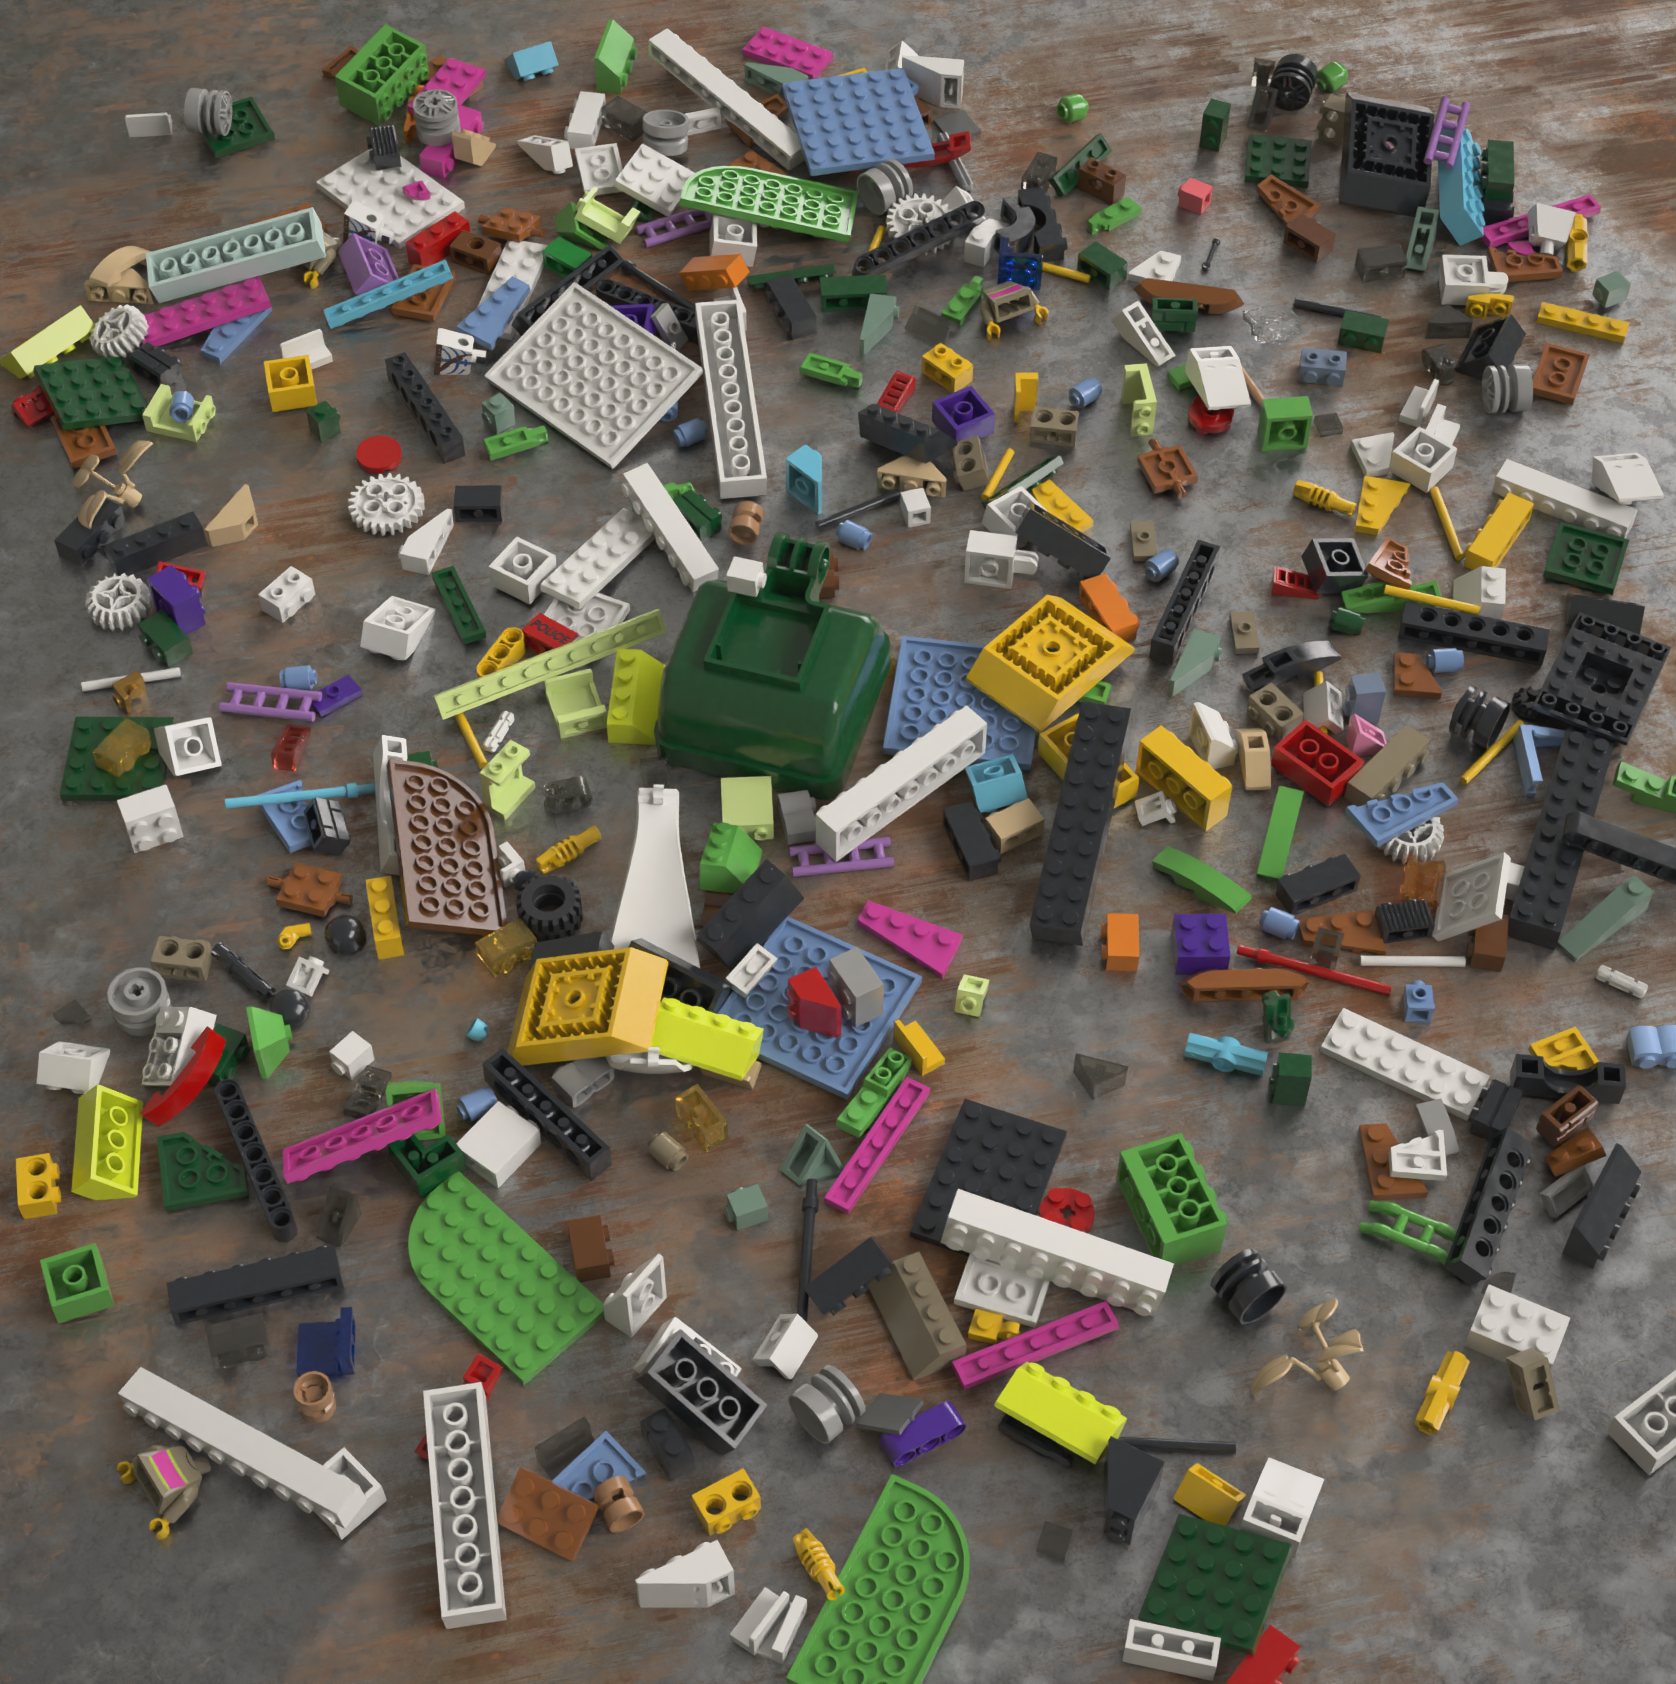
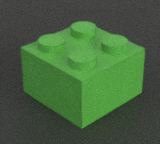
M1308 396L1262 399L1257 430L1262 451L1307 448L1313 419Z
M96 1243L40 1260L51 1307L58 1323L114 1306L105 1267Z

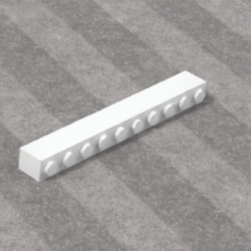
M667 28L649 39V56L712 108L719 107L724 118L753 138V142L788 171L805 161L797 134L789 126L782 123L776 115L771 114L761 103H758L746 91L738 87L733 80L726 77L718 68L710 64L705 57L699 55L690 45L682 41L677 34H674Z
M142 1367L137 1370L118 1393L124 1403L123 1409L131 1416L136 1417L139 1415L151 1427L165 1429V1432L171 1438L177 1441L180 1438L185 1440L194 1451L200 1452L203 1450L216 1463L222 1464L224 1462L236 1474L242 1477L245 1474L250 1476L263 1489L267 1486L270 1487L281 1499L295 1501L298 1507L306 1513H311L312 1511L317 1513L321 1520L330 1526L337 1524L346 1529L367 1502L358 1484Z

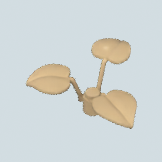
M134 442L124 453L119 462V465H121L119 473L126 482L124 484L120 482L115 486L93 471L100 461L97 455H90L83 462L80 470L72 480V486L80 488L91 474L114 490L113 494H115V496L106 494L104 490H100L96 495H91L78 513V520L83 526L91 529L93 519L106 498L116 501L121 505L125 504L130 509L138 505L142 494L134 489L135 484L129 480L125 473L153 445L152 442Z
M1335 1297L1309 1310L1298 1323L1301 1330L1312 1326L1322 1345L1323 1351L1317 1358L1319 1361L1316 1365L1318 1371H1314L1294 1357L1289 1359L1287 1355L1275 1358L1264 1365L1256 1374L1251 1388V1393L1254 1397L1258 1390L1283 1377L1292 1365H1297L1314 1376L1317 1381L1323 1379L1331 1391L1342 1388L1349 1381V1375L1336 1358L1363 1351L1359 1332L1356 1329L1347 1331L1336 1337L1328 1347L1319 1329V1322L1328 1319L1336 1310L1338 1301Z

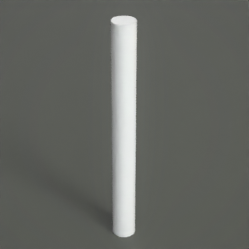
M180 667L140 673L143 676L144 682L181 677ZM126 676L81 682L82 691L112 688L113 683Z
M1360 956L1359 962L1360 966L1465 967L1466 959L1465 956Z

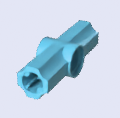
M1190 1033L1184 1056L1210 1062L1215 1069L1222 1072H1231L1237 1069L1262 1076L1268 1052L1240 1046L1239 1041L1232 1037L1224 1036L1217 1040Z

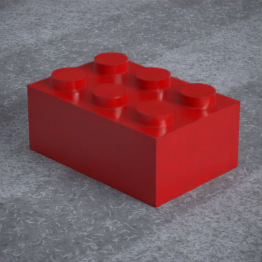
M1308 720L1303 721L1274 746L1271 760L1273 768L1327 807L1346 792L1347 783L1363 768L1364 764L1363 759Z

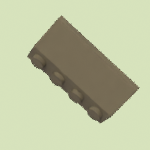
M920 1252L893 1261L895 1264L889 1268L892 1272L880 1282L875 1278L867 1284L869 1292L913 1381L952 1366V1361L966 1356V1343Z

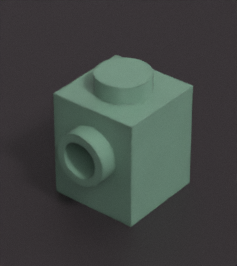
M1615 271L1596 278L1592 295L1604 308L1627 300L1631 283L1619 271Z
M501 393L482 402V419L497 435L516 424L514 406Z
M758 1184L747 1188H737L727 1194V1206H724V1212L728 1222H734L737 1231L768 1220V1206Z

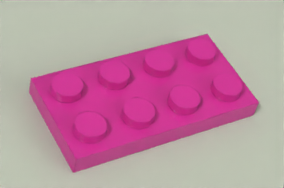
M762 27L742 49L743 56L767 65L793 68L807 75L808 80L816 79L833 60V52L766 27Z
M449 58L416 97L428 90L441 89L453 94L457 104L461 106L486 77V70ZM414 99L407 106L408 113L414 114Z

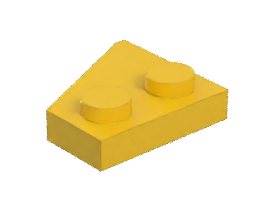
M1576 1026L1532 1043L1528 1048L1531 1055L1543 1056L1548 1065L1565 1071L1586 1069L1599 1062Z

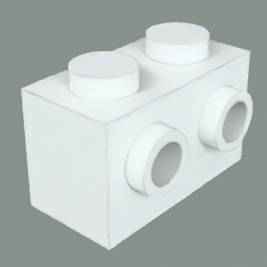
M290 566L260 592L258 596L262 611L284 623L306 602L313 598L315 590L312 578Z

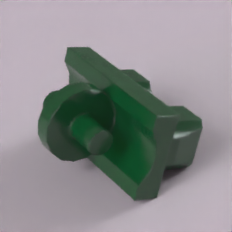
M1277 991L1263 994L1264 1015L1262 1016V1023L1264 1024V1038L1266 1041L1270 1042L1278 1036L1286 1037L1292 1035L1295 1022L1291 1018V997L1288 993L1280 996Z

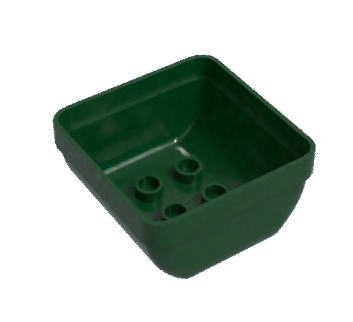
M777 532L768 552L767 568L765 570L767 574L766 584L764 588H760L757 597L728 591L727 581L718 579L708 580L699 586L662 672L658 701V719L654 728L657 752L662 761L671 765L726 778L771 776L772 789L789 793L808 790L810 797L819 800H829L843 791L890 670L891 646L889 636L883 631L882 624L876 616L871 613L819 601V593L830 567V543L818 540L815 544L808 543L805 537L793 540L789 534Z

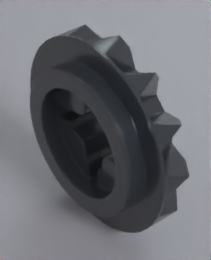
M1530 686L1528 689L1520 688L1518 692H1514L1512 698L1514 710L1519 715L1529 719H1540L1547 716L1533 710L1532 706L1534 703L1528 702V699L1535 701L1541 689L1533 690Z

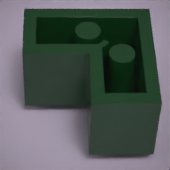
M414 1134L408 1139L396 1140L387 1144L392 1163L420 1198L432 1192L437 1186L458 1171L462 1173L467 1170L464 1153L449 1134L426 1148Z

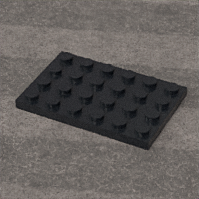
M964 1099L910 1230V1237L969 1256V1252L953 1250L946 1244L941 1243L946 1222L958 1189L1036 1216L1066 1140L1067 1131Z

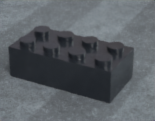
M682 1329L668 1336L635 1379L722 1456L737 1448L767 1407V1404Z

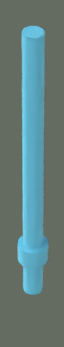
M348 783L343 787L224 799L225 809L306 801L312 800L315 797L322 799L344 796L347 799L358 798V795L375 793V783L362 785Z

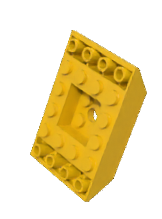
M1046 595L983 648L966 676V681L1041 733L1135 651V648L1061 597ZM1048 648H1049V649L1056 648L1058 651H1057V652H1049L1047 649H1048Z
M632 947L537 959L525 978L507 1052L522 1066L648 1052V1047H651L668 961ZM580 996V999L577 1002L571 1004Z

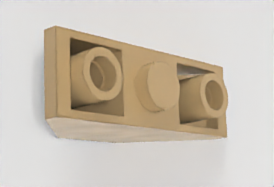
M461 129V132H452L454 157L479 166L485 163L494 151L496 144L489 142L490 137L465 129Z
M128 268L122 271L121 281L108 288L89 280L84 283L88 301L154 303L149 283L134 269Z
M903 456L878 468L877 488L899 489V491L903 492L923 488L926 495L945 498L946 478L931 461L925 464L908 456Z
M244 484L233 495V498L227 505L221 508L219 514L207 524L204 530L208 546L215 547L245 540L258 526L249 486Z
M1260 728L1235 729L1245 790L1271 789L1270 748L1266 731Z

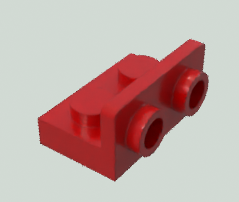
M40 385L33 390V393L27 396L21 395L12 403V414L14 416L18 415L27 429L54 415Z

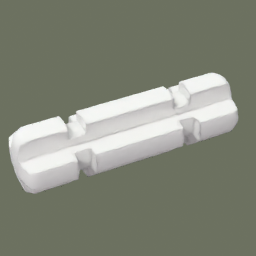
M503 711L499 716L500 720L496 721L488 734L489 736L483 742V749L491 753L496 751L499 746L498 744L501 743L509 730L508 727L514 722V714L512 712Z
M1601 965L1596 974L1598 980L1602 982L1607 980L1609 985L1627 993L1631 991L1633 992L1632 995L1638 998H1643L1648 989L1647 984L1638 981V983L1634 982V978L1616 970L1612 972L1611 968L1605 965Z

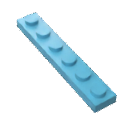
M443 260L323 311L332 329L356 318H361L375 310L383 309L392 303L402 301L409 296L424 292L433 286L443 284L453 279L446 260Z

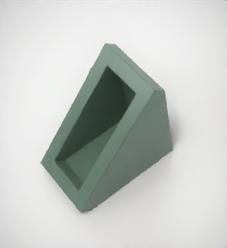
M806 1124L779 1170L798 1185L807 1184V1180L810 1178L816 1179L818 1182L838 1178L844 1167L828 1139Z

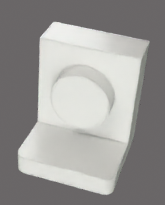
M1163 791L1135 801L1138 819L1142 826L1165 817L1170 824L1175 822L1174 813L1177 812L1175 803L1172 798L1168 799Z
M508 842L499 846L500 857L498 858L502 867L500 870L501 883L505 888L517 881L516 874L519 871H525L524 860Z
M309 956L308 960L299 957L286 986L297 989L312 997L322 974L328 975L330 970L322 967L324 962L317 958Z

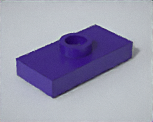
M348 674L319 690L318 692H322L321 701H312L311 707L320 717H323L363 695L362 689Z

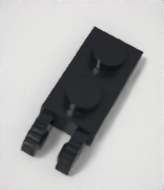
M1007 1413L998 1425L1000 1432L1047 1457L1051 1456L1059 1464L1070 1467L1074 1461L1070 1454L1056 1447L1057 1442Z

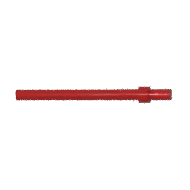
M1238 945L1236 954L1255 959L1256 963L1264 965L1270 963L1390 996L1392 988L1390 985L1269 953L1270 950L1261 947L1258 950Z

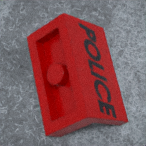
M540 612L522 629L525 647L539 655L571 643L578 637V633Z

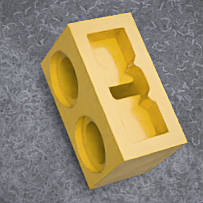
M49 1153L16 1158L18 1207L23 1219L57 1214V1203L61 1202L60 1188L56 1186V1179H60L58 1163H53Z
M744 1468L691 1495L692 1508L709 1536L715 1533L721 1534L732 1527V1524L741 1519L748 1520L754 1517L758 1510L761 1509V1497ZM737 1495H745L748 1497L743 1501H737L734 1499V1497ZM713 1508H718L722 1510L719 1514L716 1515L708 1513V1511Z

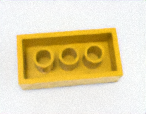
M1079 713L1039 734L1038 753L1062 780L1064 779ZM1125 762L1114 809L1137 796L1139 777Z
M1162 725L1140 740L1136 772L1159 792L1163 791L1168 799L1172 798L1175 806L1205 832L1227 816L1232 784H1230L1226 777L1217 773L1208 762L1198 757L1190 747L1185 746L1177 739L1174 733L1168 731Z

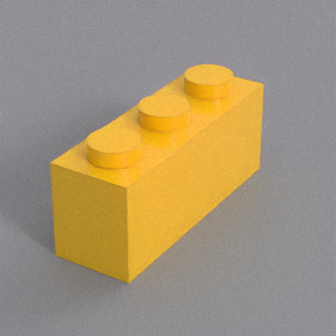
M391 875L367 879L365 881L378 960L403 956V943Z

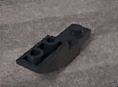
M1312 641L1296 644L1262 657L1263 664L1243 673L1242 678L1250 691L1255 693L1270 683L1276 686L1294 676L1299 681L1341 660V656L1330 641Z

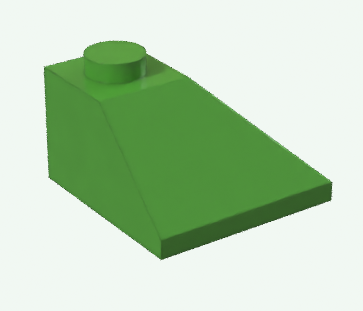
M568 203L554 217L556 231L560 236L598 250H603L608 246L605 235L574 219L578 212L575 210V203Z
M250 1006L246 1007L253 1049L261 1078L265 1080L269 1078L290 1052L288 1041L293 1040L290 1024L284 1025L282 1015Z
M423 1081L388 1083L386 1087L387 1107L435 1088L440 1097L442 1122L433 1129L421 1130L414 1133L418 1140L441 1139L446 1136L441 1084Z

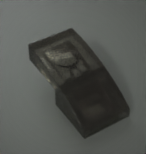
M367 1065L355 1082L354 1093L343 1107L344 1115L359 1119L374 1113L383 1098L387 1084L392 1077V1072Z

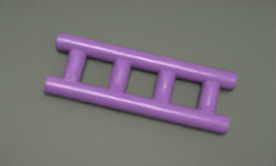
M1444 96L1440 101L1424 163L1431 164L1433 159L1446 162V169H1453L1470 103L1465 101L1461 107L1449 104L1450 99ZM1446 113L1459 115L1457 122L1445 120ZM1441 129L1453 130V138L1440 135ZM1437 143L1450 146L1449 152L1436 151Z
M697 209L687 210L638 225L635 229L638 235L646 233L648 238L644 239V245L648 248L711 228L713 214ZM705 215L708 220L696 223L694 217ZM685 220L688 226L676 229L674 223ZM665 227L668 231L667 233L656 235L654 230Z
M228 682L226 690L227 692H233L229 703H220L219 710L220 712L314 722L315 712H309L312 701H321L322 692ZM243 693L256 695L253 705L240 704ZM266 696L279 697L275 708L262 707ZM289 698L302 700L299 710L286 709Z
M890 837L867 839L849 852L850 861L835 863L834 859L817 844L789 847L790 857L798 856L799 867H792L793 877L894 867V858H885L883 848L891 847ZM874 849L875 859L860 860L858 850ZM823 854L825 864L809 865L808 855Z

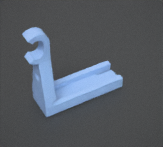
M1520 724L1513 742L1525 796H1536L1535 784H1541L1543 781L1535 747L1561 746L1565 734L1564 730ZM1589 731L1586 732V734L1594 736V733Z

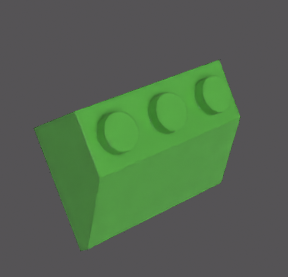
M609 19L594 58L596 87L599 92L621 94L623 87L627 86L628 74L632 73L633 60L637 59L638 49L635 48L634 38L612 19Z
M724 822L713 823L700 862L699 890L735 893L759 867L763 850L738 825H730Z

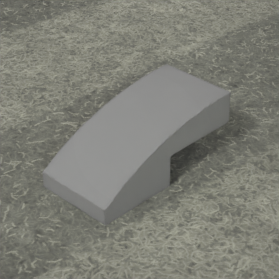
M1442 1099L1416 1104L1414 1111L1425 1132L1423 1138L1433 1135L1437 1130H1443L1445 1157L1458 1155L1457 1140Z

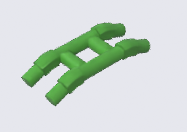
M1374 1200L1369 1202V1211L1379 1212L1394 1218L1397 1217L1392 1229L1384 1224L1361 1222L1359 1226L1360 1233L1371 1234L1374 1237H1380L1385 1240L1389 1239L1426 1254L1427 1257L1445 1265L1448 1257L1446 1251L1437 1245L1429 1243L1434 1232L1444 1239L1453 1242L1456 1235L1454 1228L1441 1221L1437 1222L1402 1208L1393 1202ZM1407 1222L1423 1227L1419 1240L1403 1234Z

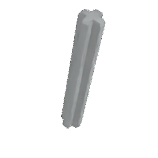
M946 132L937 134V142L949 140ZM960 157L949 161L948 163L962 190L966 192L968 190L972 191L973 182Z

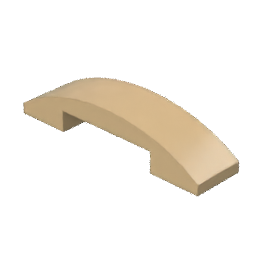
M136 246L120 248L100 262L90 275L89 281L108 288L121 281V272L137 263L147 266L146 253L151 251Z

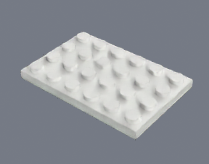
M370 150L365 151L316 181L317 189L347 210L354 200L382 214L385 217L384 228L395 233L392 244L399 249L406 246L405 242L452 212L456 211L458 213L465 208L463 200L401 156L402 167L376 170L375 163L371 164ZM423 181L430 193L431 199H411L403 193L402 187Z

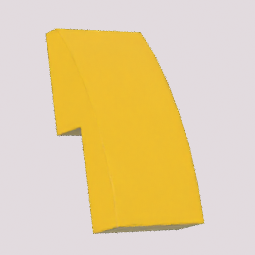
M1476 294L1468 296L1464 315L1485 320L1487 314L1505 317L1510 315L1514 296L1504 294Z

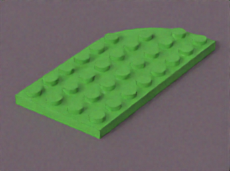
M717 166L698 171L686 180L682 189L679 206L690 210L706 211L709 214H720L731 219L747 220L754 224L761 223L770 225L773 228L788 229L795 233L811 234L817 238L824 237L833 239L836 242L849 243L858 191L749 167Z
M460 1171L437 1186L418 1208L408 1237L410 1262L417 1281L441 1308L523 1386L605 1316L604 1304Z
M891 1474L838 1577V1580L845 1589L844 1594L840 1597L835 1590L834 1593L838 1599L832 1601L827 1598L786 1677V1683L922 1684L962 1603L968 1585L970 1570L969 1549L962 1527L955 1515L938 1497L916 1484Z

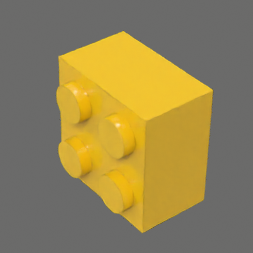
M309 355L264 361L272 412L317 405Z

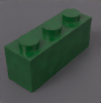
M1488 139L1486 148H1482L1481 161H1484L1481 167V175H1484L1482 177L1481 189L1485 190V199L1511 201L1515 185L1514 141Z
M886 275L820 277L822 312L867 310L870 294L887 295Z

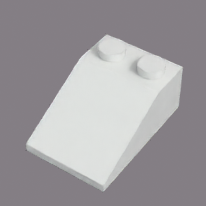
M391 596L364 620L360 647L368 649L372 653L389 655L395 660H406L418 646L436 609Z
M655 1255L640 1265L633 1273L627 1274L617 1292L611 1293L604 1302L605 1320L631 1338L667 1298L662 1255Z

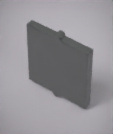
M964 110L952 114L948 113L946 116L934 120V124L940 132H946L948 136L970 131L971 137L981 134L979 127Z
M879 1393L872 1404L865 1408V1413L856 1423L857 1427L901 1435L907 1425L915 1420L914 1416L923 1406V1401L921 1399Z

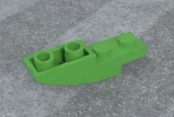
M1622 761L1616 768L1613 786L1632 793V801L1676 813L1675 776L1671 775L1668 780H1665Z
M890 1047L866 1076L861 1090L837 1118L836 1127L858 1138L861 1137L867 1128L871 1129L900 1087L913 1063V1058Z

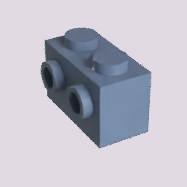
M1302 347L1298 382L1343 387L1347 352Z
M1380 672L1352 675L1349 686H1346L1345 689L1346 701L1342 703L1343 715L1348 717L1349 722L1351 715L1355 713L1369 723H1379L1386 694Z

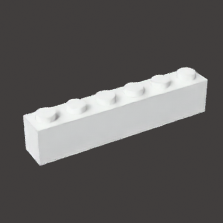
M1506 459L1497 474L1492 491L1503 497H1506L1508 493L1514 494L1534 503L1533 509L1580 527L1625 539L1633 526L1638 511L1635 508L1619 504L1617 501L1509 459Z
M646 463L623 473L621 484L623 494L631 499L635 512L638 515L641 514L647 530L653 532L659 548L665 550L673 568L676 567L679 571L683 584L685 586L688 585L691 591L695 592L706 581L717 579L719 568L649 464Z

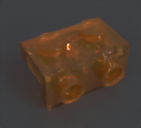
M1409 854L1408 863L1404 865L1405 880L1404 884H1401L1400 887L1401 897L1406 901L1411 899L1422 901L1425 899L1429 907H1440L1447 867L1444 860L1419 862L1415 854Z

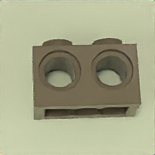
M1330 94L1327 101L1322 102L1319 110L1322 116L1316 128L1319 130L1318 140L1342 146L1345 98Z
M1033 407L1030 442L1075 447L1079 411Z
M974 436L958 441L957 446L952 448L953 453L950 454L952 465L956 467V470H953L956 484L960 483L963 491L990 484L985 453L979 437Z
M1273 683L1249 696L1247 706L1249 716L1256 720L1266 733L1273 736L1278 742L1303 722L1304 713Z
M158 936L150 962L152 969L158 972L161 977L206 982L214 957L211 955L212 948L208 941L202 939H182L176 936Z
M1532 1348L1505 1357L1517 1410L1534 1421L1559 1412L1560 1409L1548 1358Z

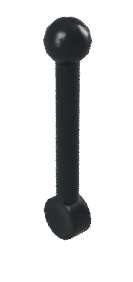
M1218 238L1212 240L1213 246L1206 262L1202 264L1203 271L1210 270L1211 259L1216 247L1220 245Z

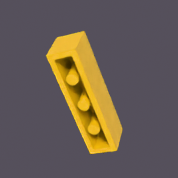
M1508 493L1504 500L1500 499L1495 506L1494 514H1489L1486 518L1484 528H1479L1476 532L1473 544L1468 543L1463 554L1466 556L1464 567L1471 570L1481 566L1497 568L1530 520L1534 503L1511 493Z

